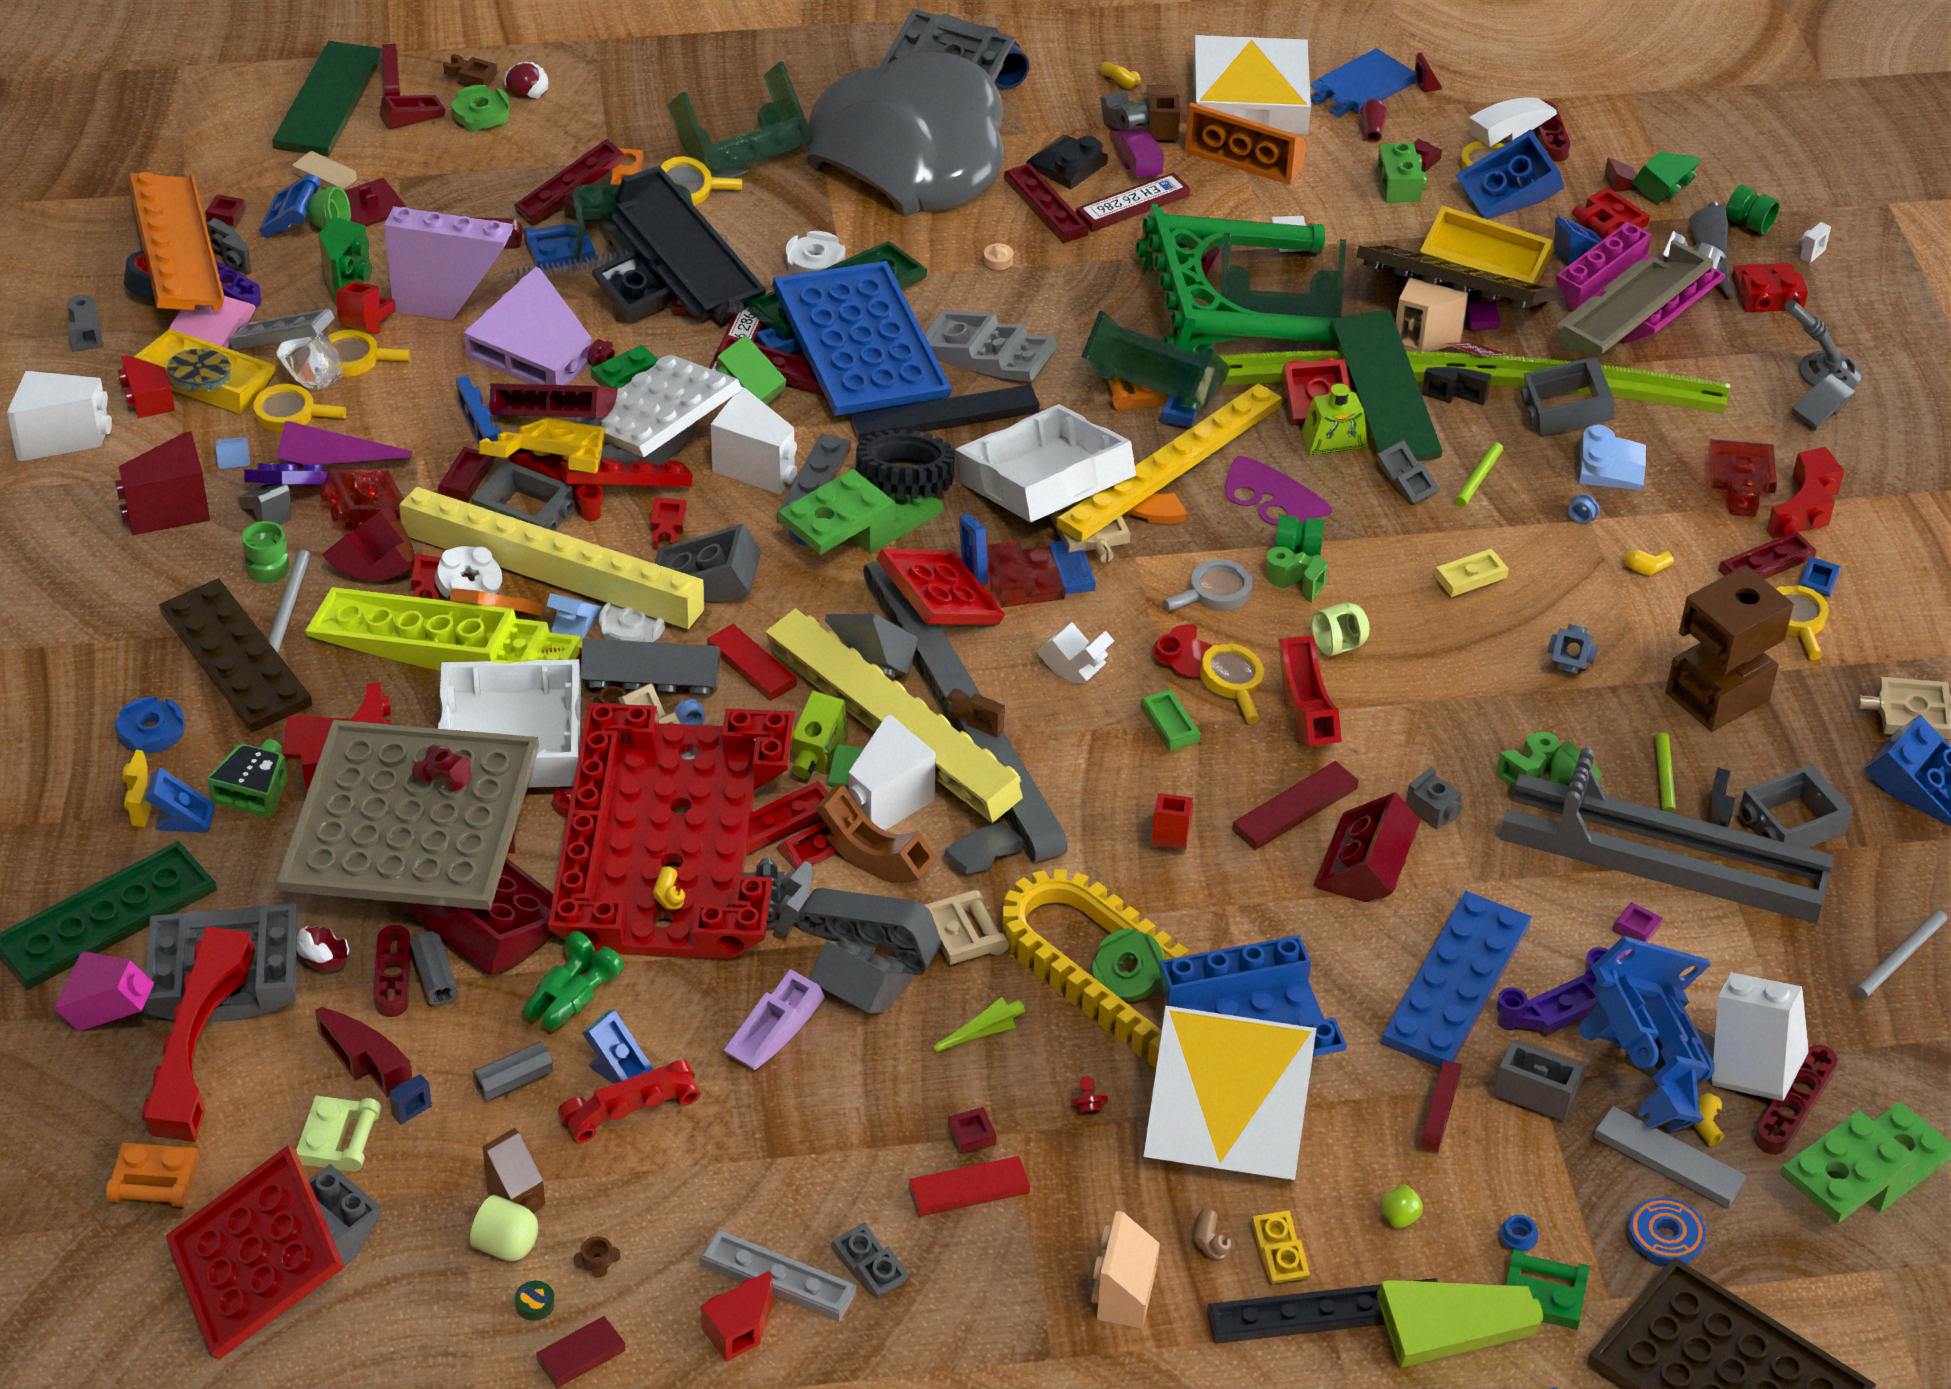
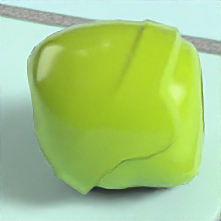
M1402 1184L1396 1189L1384 1193L1380 1201L1383 1216L1394 1228L1407 1227L1417 1221L1422 1215L1423 1205L1419 1196L1406 1184Z

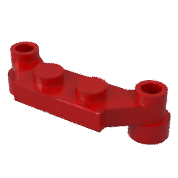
M519 448L509 455L511 463L566 483L560 476V462L569 461L562 459V455L551 453L550 455L539 456L533 454L532 450ZM569 484L572 486L573 499L577 501L581 508L582 518L590 522L598 520L601 516L600 506L603 503L602 484Z
M677 1060L666 1067L663 1066L594 1091V1096L587 1102L582 1097L568 1099L559 1106L557 1112L563 1125L570 1129L577 1143H584L596 1135L595 1128L603 1122L622 1119L631 1112L645 1107L658 1106L664 1100L670 1098L678 1099L682 1105H689L698 1100L701 1093L694 1082L695 1073L687 1060Z

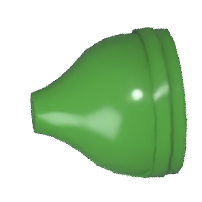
M330 186L316 192L306 208L307 215L305 219L312 222L319 229H323L333 216L348 221L351 218L349 199L345 191L338 186Z
M1569 740L1562 743L1555 752L1551 761L1548 781L1570 786L1581 751ZM1592 764V768L1595 772V775L1598 781H1600L1603 775L1597 769V767L1594 764Z

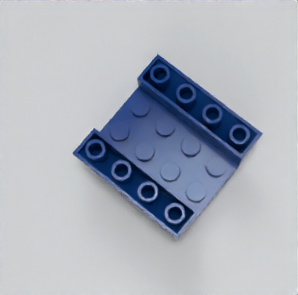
M1300 935L1159 961L1166 1006L1316 1028L1313 1057L1345 1051L1347 1048L1335 1017L1324 1019L1309 983L1311 960Z

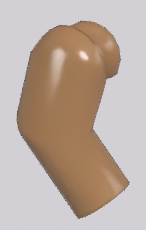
M1203 1209L1199 1213L1194 1233V1242L1208 1258L1215 1260L1223 1259L1231 1250V1242L1229 1238L1223 1241V1234L1215 1233L1218 1214L1211 1209Z

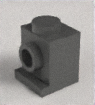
M1430 767L1409 784L1406 804L1420 819L1437 830L1447 821L1452 822L1460 814L1462 809L1460 804L1462 793L1437 777L1436 770Z

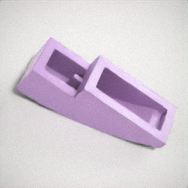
M790 969L772 995L768 992L763 995L726 1046L724 1052L753 1070L759 1068L784 1047L825 999L820 986Z

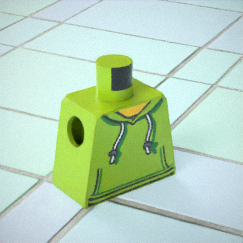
M1335 384L1331 387L1330 395L1316 396L1312 399L1301 432V437L1309 456L1367 449L1364 410L1357 394L1350 392L1347 385Z
M812 691L792 736L795 762L791 770L796 776L802 779H809L813 771L825 774L831 769L837 744L845 745L849 738L844 700Z

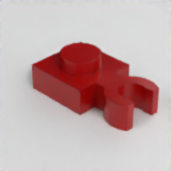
M654 498L651 517V531H654L652 535L654 549H658L661 540H669L670 544L677 543L676 533H683L687 500Z
M416 554L411 580V588H415L413 597L438 600V592L440 591L435 582V572L441 557Z

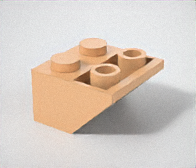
M1409 278L1399 298L1396 326L1405 350L1431 352L1450 347L1444 343L1461 342L1468 293Z
M1116 1211L1113 1225H1105L1101 1242L1103 1251L1102 1255L1097 1257L1093 1279L1095 1284L1091 1302L1098 1304L1097 1320L1143 1329L1158 1265L1160 1243L1124 1212Z

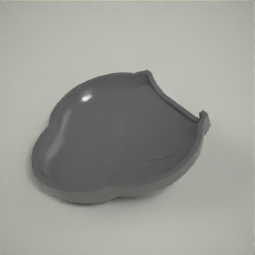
M934 51L911 53L895 59L884 66L858 69L831 84L814 105L808 123L810 143L808 156L811 167L819 170L821 162H827L882 191L892 201L897 213L903 216L917 213L920 210H942L960 205L986 190L994 182L1003 163L1005 148L999 132L1003 119L1002 99L996 84L984 68L971 60L952 53Z

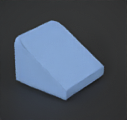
M247 437L218 439L216 441L217 463L220 469L250 465L249 439Z

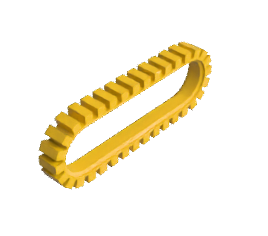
M1054 869V879H1049L1046 871L1042 870L1032 873V882L1025 877L1017 881L1014 891L1009 890L1004 899L1002 933L1009 942L1008 950L1010 953L1018 952L1017 961L1026 968L1034 963L1033 973L1041 980H1045L1050 976L1049 986L1058 993L1066 988L1065 998L1074 1006L1082 1001V1012L1091 1019L1099 1013L1098 1024L1106 1031L1111 1030L1115 1026L1114 1037L1120 1042L1126 1044L1132 1039L1131 1050L1140 1057L1148 1052V1063L1156 1069L1162 1030L1034 932L1027 924L1026 917L1033 909L1043 904H1069L1084 912L1110 933L1126 928L1135 929L1138 932H1146L1162 947L1166 960L1188 956L1189 950L1180 943L1171 948V936L1163 930L1155 935L1156 925L1147 918L1139 923L1140 913L1131 906L1123 910V900L1115 894L1107 898V888L1098 881L1088 888L1089 876L1076 872L1072 880H1067V870Z

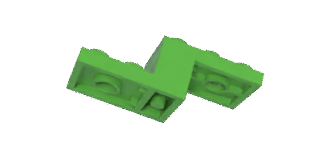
M852 469L779 510L778 521L820 555L848 538L852 539L866 552L872 554L943 512V502L932 493L931 497L927 498L918 494V499H911L910 495L904 494V499L897 498L895 493L888 497L883 493V490H879Z
M1898 1102L1874 1121L1858 1110L1784 1164L1780 1175L1834 1221L1839 1223L1866 1202L1881 1213L1951 1160V1142L1902 1102ZM1901 1143H1903V1144L1907 1145L1908 1147H1910L1911 1151H1909V1150H1908L1905 1146H1903ZM1830 1171L1837 1177V1179L1831 1178L1827 1174V1172Z

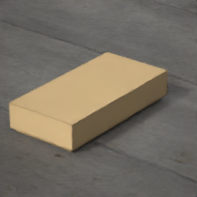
M313 151L308 152L292 165L293 174L300 177L308 174L315 175L321 182L320 186L324 188L338 186L344 190L357 180L355 170Z

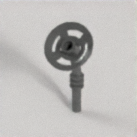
M1795 300L1788 301L1785 309L1803 325V330L1809 336L1819 341L1823 348V351L1812 352L1802 359L1799 370L1804 381L1814 387L1832 374L1839 380L1845 379L1842 382L1851 389L1855 388L1859 384L1862 375L1859 365L1849 356L1839 353L1828 334V327L1818 317L1811 316ZM1846 362L1850 363L1853 367L1854 373L1847 370ZM1809 363H1816V368L1819 371L1816 375L1811 372Z

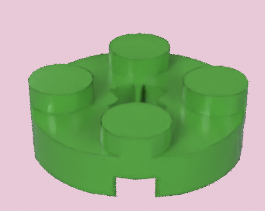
M473 85L456 93L457 99H452V115L458 123L465 126V130L468 132H478L482 128L504 125L509 120V98L499 88H496L495 92L487 90V85Z
M1126 928L1111 933L1101 942L1098 947L1100 951L1097 954L1096 961L1095 959L1093 960V975L1096 980L1127 1003L1144 999L1151 995L1158 986L1162 985L1159 961L1166 960L1162 947L1151 935ZM1130 957L1133 961L1138 960V965L1135 966L1136 969L1130 973L1128 971L1121 972V966H1125L1123 962L1125 959Z

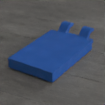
M1375 48L1314 81L1311 87L1316 90V93L1310 97L1316 104H1321L1331 97V100L1337 103V105L1330 109V113L1337 117H1342L1350 110L1359 113L1364 103L1369 100L1376 99L1382 101L1416 83L1417 73L1378 48Z

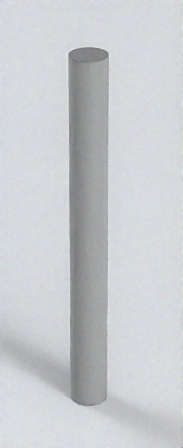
M299 550L297 552L268 639L277 653L279 652L310 558V553L306 550Z
M1941 910L1935 911L1855 989L1857 996L1861 999H1867L1947 921V915Z

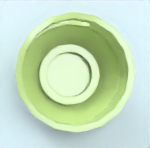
M1345 602L1314 612L1311 618V630L1315 643L1327 657L1358 648L1366 642L1369 636L1370 627L1367 615L1360 606L1354 603Z
M496 1195L489 1196L479 1208L470 1233V1245L477 1250L502 1260H520L531 1251L538 1236L537 1218L524 1206Z

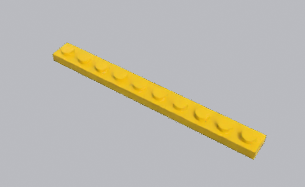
M1259 383L1135 465L1136 476L1089 496L1059 516L1057 528L1082 543L1279 409L1282 397Z

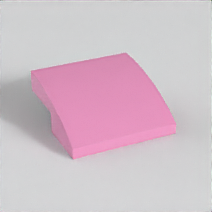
M224 296L223 307L219 308V312H213L211 306L195 305L194 310H180L169 329L228 349L230 345L228 341L245 323L249 322L256 307L253 304Z

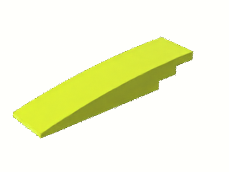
M335 587L330 589L305 630L308 637L441 671V662L491 661L497 663H520L530 660H576L579 654V647L582 648L581 636L549 632L547 622L516 619L514 609Z

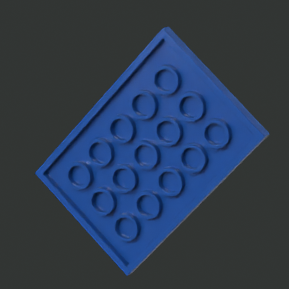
M887 261L773 278L772 287L834 416L950 397L952 387Z

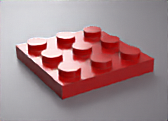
M881 549L876 558L885 570V574L893 580L900 589L902 596L911 603L918 612L919 618L926 624L999 625L1005 616L1004 612L955 551Z

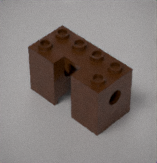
M1747 565L1687 596L1679 634L1682 637L1691 634L1700 643L1673 657L1665 693L1710 732L1721 728L1769 701L1779 664L1764 652L1785 641L1794 603Z

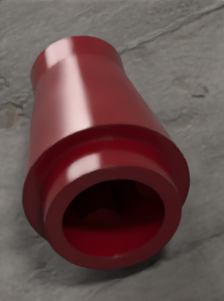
M1369 100L1364 103L1360 110L1365 139L1369 142L1381 140L1388 117V109L1380 100Z

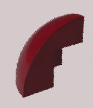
M390 506L380 510L355 531L345 535L321 554L333 567L344 574L370 581L386 580L399 576L411 569L415 562V553L410 538Z

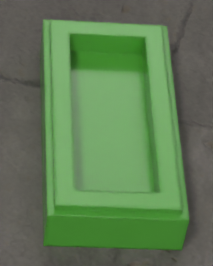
M1172 689L1141 698L1140 707L1169 751L1200 742L1201 733Z

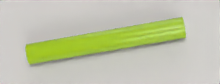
M1492 443L1456 496L1454 501L1457 506L1465 507L1503 451V446L1500 443Z
M1661 732L1655 736L1662 811L1675 814L1676 801L1669 735Z

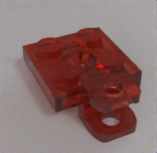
M1710 439L1708 451L1711 488L1727 490L1726 506L1730 514L1755 517L1758 514L1759 498L1762 493L1776 492L1777 476L1773 444ZM1738 504H1745L1748 507L1743 508L1738 506Z

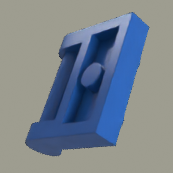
M312 174L305 175L276 193L259 231L268 238L277 232L279 234L285 232L291 224H302L307 215L306 208L309 201L320 187L321 182L319 178Z
M582 218L573 219L571 223L534 230L533 227L523 229L526 246L537 268H540V264H542L545 270V264L547 263L549 269H551V262L557 268V261L560 267H562L563 260L567 266L568 259H570L571 264H574V258L579 263L580 257L585 262V256L588 258V261H591V255L596 260L595 249L587 234ZM571 235V236H568V237H563V238H558V239H552V238H557V237H562V236Z

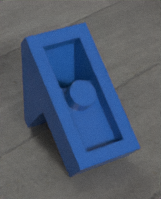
M1560 215L1555 219L1554 250L1567 266L1576 261L1582 252L1585 254L1602 241L1594 231Z
M161 767L154 771L150 777L145 800L160 809L156 829L160 831L200 833L208 831L215 804Z
M615 1010L607 1011L582 1032L597 1055V1058L589 1066L611 1083L615 1084L654 1070Z

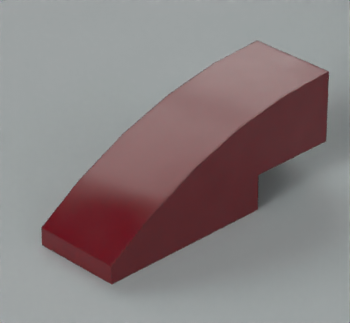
M324 1007L315 1010L319 1035L355 1081L369 1074L384 1095L389 1098L390 1091L395 1089L400 1083L412 1079L410 1060L381 1033L340 1012Z

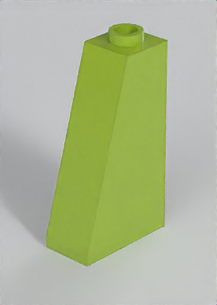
M1388 1280L1381 1283L1377 1292L1380 1308L1400 1368L1532 1337L1536 1334L1541 1324L1540 1321H1543L1540 1302L1537 1298H1532L1529 1286Z

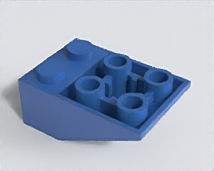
M1918 715L1895 731L1864 770L1887 794L1951 826V746L1921 715Z

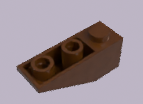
M1147 85L1149 133L1155 140H1178L1180 99L1176 86Z

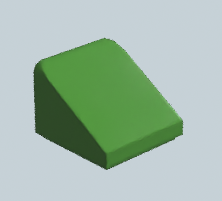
M837 744L828 778V785L838 786L843 784L846 789H849V771L864 750L863 748Z

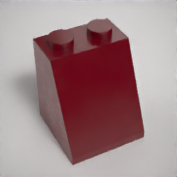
M192 431L184 432L119 466L121 479L115 480L118 499H125V504H120L119 507L123 524L130 523L132 536L210 521L203 472Z

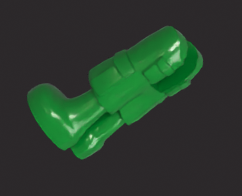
M578 931L571 932L565 938L563 945L568 957L564 966H553L546 973L522 1009V1015L532 1022L537 1021L544 1014L542 1027L551 1032L563 1027L573 1014L580 1012L594 998V988L602 983L616 979L624 969L622 959L614 950L608 947H601L595 954L591 941ZM588 971L584 977L581 976L582 973Z

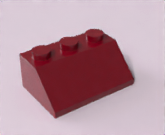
M1396 792L1343 812L1314 885L1320 890L1362 902H1369L1380 897H1388L1397 887V880L1402 868L1406 864V857L1411 844L1416 838L1415 834L1421 819Z

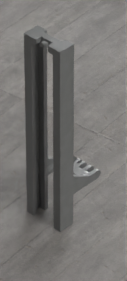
M1589 748L1581 750L1570 786L1519 773L1513 802L1562 814L1561 822L1507 809L1500 840L1813 923L1818 921L1835 855L1605 796L1592 768L1594 752ZM1583 820L1816 881L1815 887L1818 890L1590 831Z

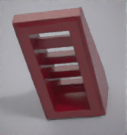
M436 95L384 96L381 100L379 115L387 129H394L443 116L446 109Z

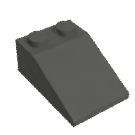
M739 524L660 547L654 564L703 579L704 601L722 603L750 595L762 551L745 525Z

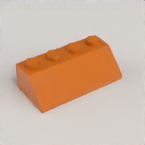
M1192 102L1188 105L1185 140L1186 153L1288 185L1292 184L1304 167L1306 142L1298 135Z

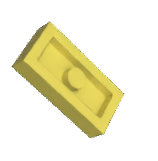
M1491 548L1436 567L1435 578L1453 597L1506 579L1509 568Z

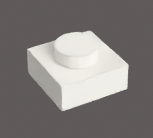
M1820 222L1812 230H1807L1804 233L1800 245L1803 246L1800 259L1811 263L1826 250L1831 226Z

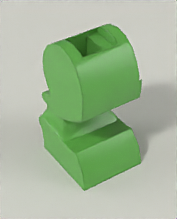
M1282 546L1271 548L1267 552L1265 576L1271 584L1280 588H1286L1303 580L1302 594L1311 603L1326 585L1328 562L1321 559L1320 555L1309 556L1304 552L1295 555L1292 550Z
M1544 731L1530 734L1525 739L1522 755L1516 750H1507L1500 753L1496 776L1513 788H1515L1519 773L1542 779L1543 772L1551 770L1552 758L1560 746L1559 739L1554 734Z

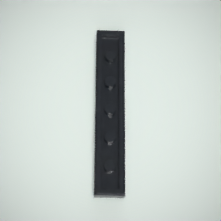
M1030 384L851 414V424L859 442L861 439L865 440V437L868 435L874 437V433L879 431L886 435V430H893L895 434H899V429H904L906 434H912L913 430L925 432L1033 414L1040 410V403Z
M1437 1278L1414 1280L1420 1282H1438ZM1381 1284L1208 1304L1207 1313L1214 1342L1219 1344L1385 1325L1386 1323L1377 1298V1292Z

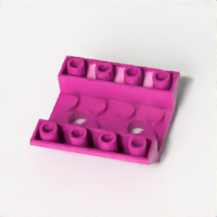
M1626 222L1558 273L1556 281L1573 311L1593 296H1603L1605 286L1637 261H1648L1654 257L1648 254L1651 234L1636 225ZM1712 267L1619 341L1625 344L1655 334L1724 280L1725 274Z

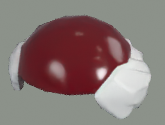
M519 62L517 65L509 68L503 78L505 87L517 95L527 94L532 98L538 99L549 88L547 74L543 68L534 62Z
M306 926L297 935L296 951L309 967L317 971L331 972L338 970L348 959L349 947L347 940L344 938L341 940L336 939L331 929Z

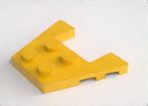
M545 418L519 427L518 434L503 432L498 434V440L495 442H491L488 438L479 441V454L507 458L519 448L532 450L533 454L539 456H546L551 453L562 455V459L569 461V469L596 474L605 443L606 428Z

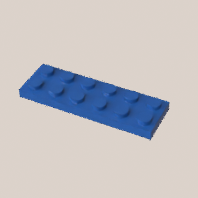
M1465 891L1383 1033L1381 1044L1439 1068L1442 1067L1444 1060L1454 1062L1528 930L1532 916Z

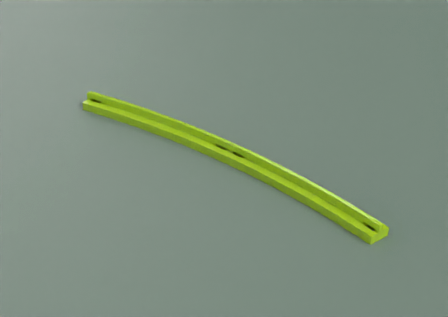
M1317 350L1316 352L1286 351L1285 353L1263 352L1262 354L1219 355L1214 357L1213 360L1217 361L1215 375L1218 386L1277 383L1281 382L1280 375L1286 363L1294 360L1312 362L1323 358L1338 360L1342 359L1340 351ZM1406 351L1417 382H1423L1425 370L1428 367H1454L1491 374L1490 385L1524 387V373L1571 362L1543 358L1512 357L1508 355L1493 356L1475 355L1473 353L1458 354L1457 352ZM1600 364L1613 397L1674 405L1721 414L1725 413L1730 385L1727 383L1723 384L1722 382L1719 383L1711 380L1657 373L1656 371L1649 372L1648 370L1641 371L1640 369L1602 366ZM1589 387L1568 391L1591 394Z

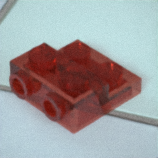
M329 469L325 482L321 484L320 496L322 501H329L332 520L339 521L343 529L355 531L376 513L390 506L398 519L401 520L399 504L404 498L388 470Z
M1020 541L990 544L987 546L988 573L991 575L989 578L990 590L993 596L997 595L1001 608L1065 599V587L1051 546L1022 550Z

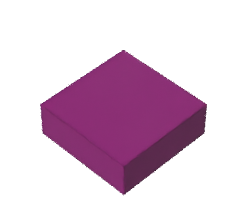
M1495 302L1467 303L1465 315L1470 330L1500 329L1501 320Z
M1631 902L1614 923L1613 932L1621 936L1649 942L1660 928L1663 918Z

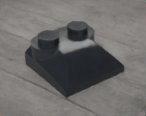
M1063 134L1028 159L1026 164L1030 163L1038 173L1071 190L1104 167L1108 162V154L1102 152L1103 145L1101 141L1093 136H1083L1082 138L1075 139Z
M636 250L592 270V276L614 304L613 312L615 316L624 322L631 323L645 318L665 308L675 297L657 276L656 269L658 265L655 262L645 261Z

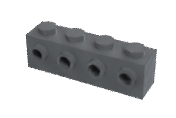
M583 639L580 679L589 681L588 687L604 689L609 687V683H622V689L636 690L642 687L643 684L652 683V685H656V691L676 692V686L690 687V693L710 694V688L718 689L721 648L719 646Z

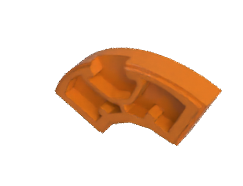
M1154 493L1124 513V515L1130 517L1132 514L1148 519V523L1178 524L1187 522L1188 513L1175 493Z
M451 589L450 601L512 608L517 614L542 617L543 605L536 601L477 590Z

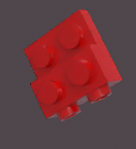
M1792 263L1733 266L1732 276L1745 312L1787 311L1785 306L1790 300H1795L1804 309L1808 290L1802 274L1795 273Z
M1323 358L1312 362L1294 360L1284 364L1280 375L1285 403L1289 405L1292 424H1304L1312 399L1316 396L1330 395L1333 385L1345 384L1350 389L1345 359Z

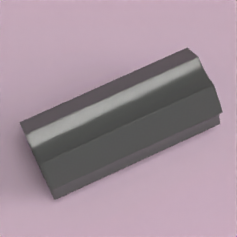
M432 931L425 934H417L410 941L411 953L427 1002L437 1007L442 1004H450L458 997L457 985L441 937Z
M539 1041L473 1070V1082L482 1099L487 1101L553 1072V1061L543 1042Z

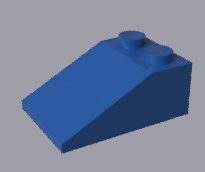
M1531 129L1455 175L1484 219H1491L1538 204L1565 188L1559 169Z

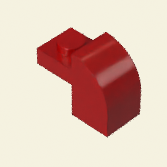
M351 281L336 291L338 318L341 325L347 329L378 334L380 333V322L395 312V300L379 297V286Z
M1158 793L1154 811L1151 845L1187 850L1193 814V798Z

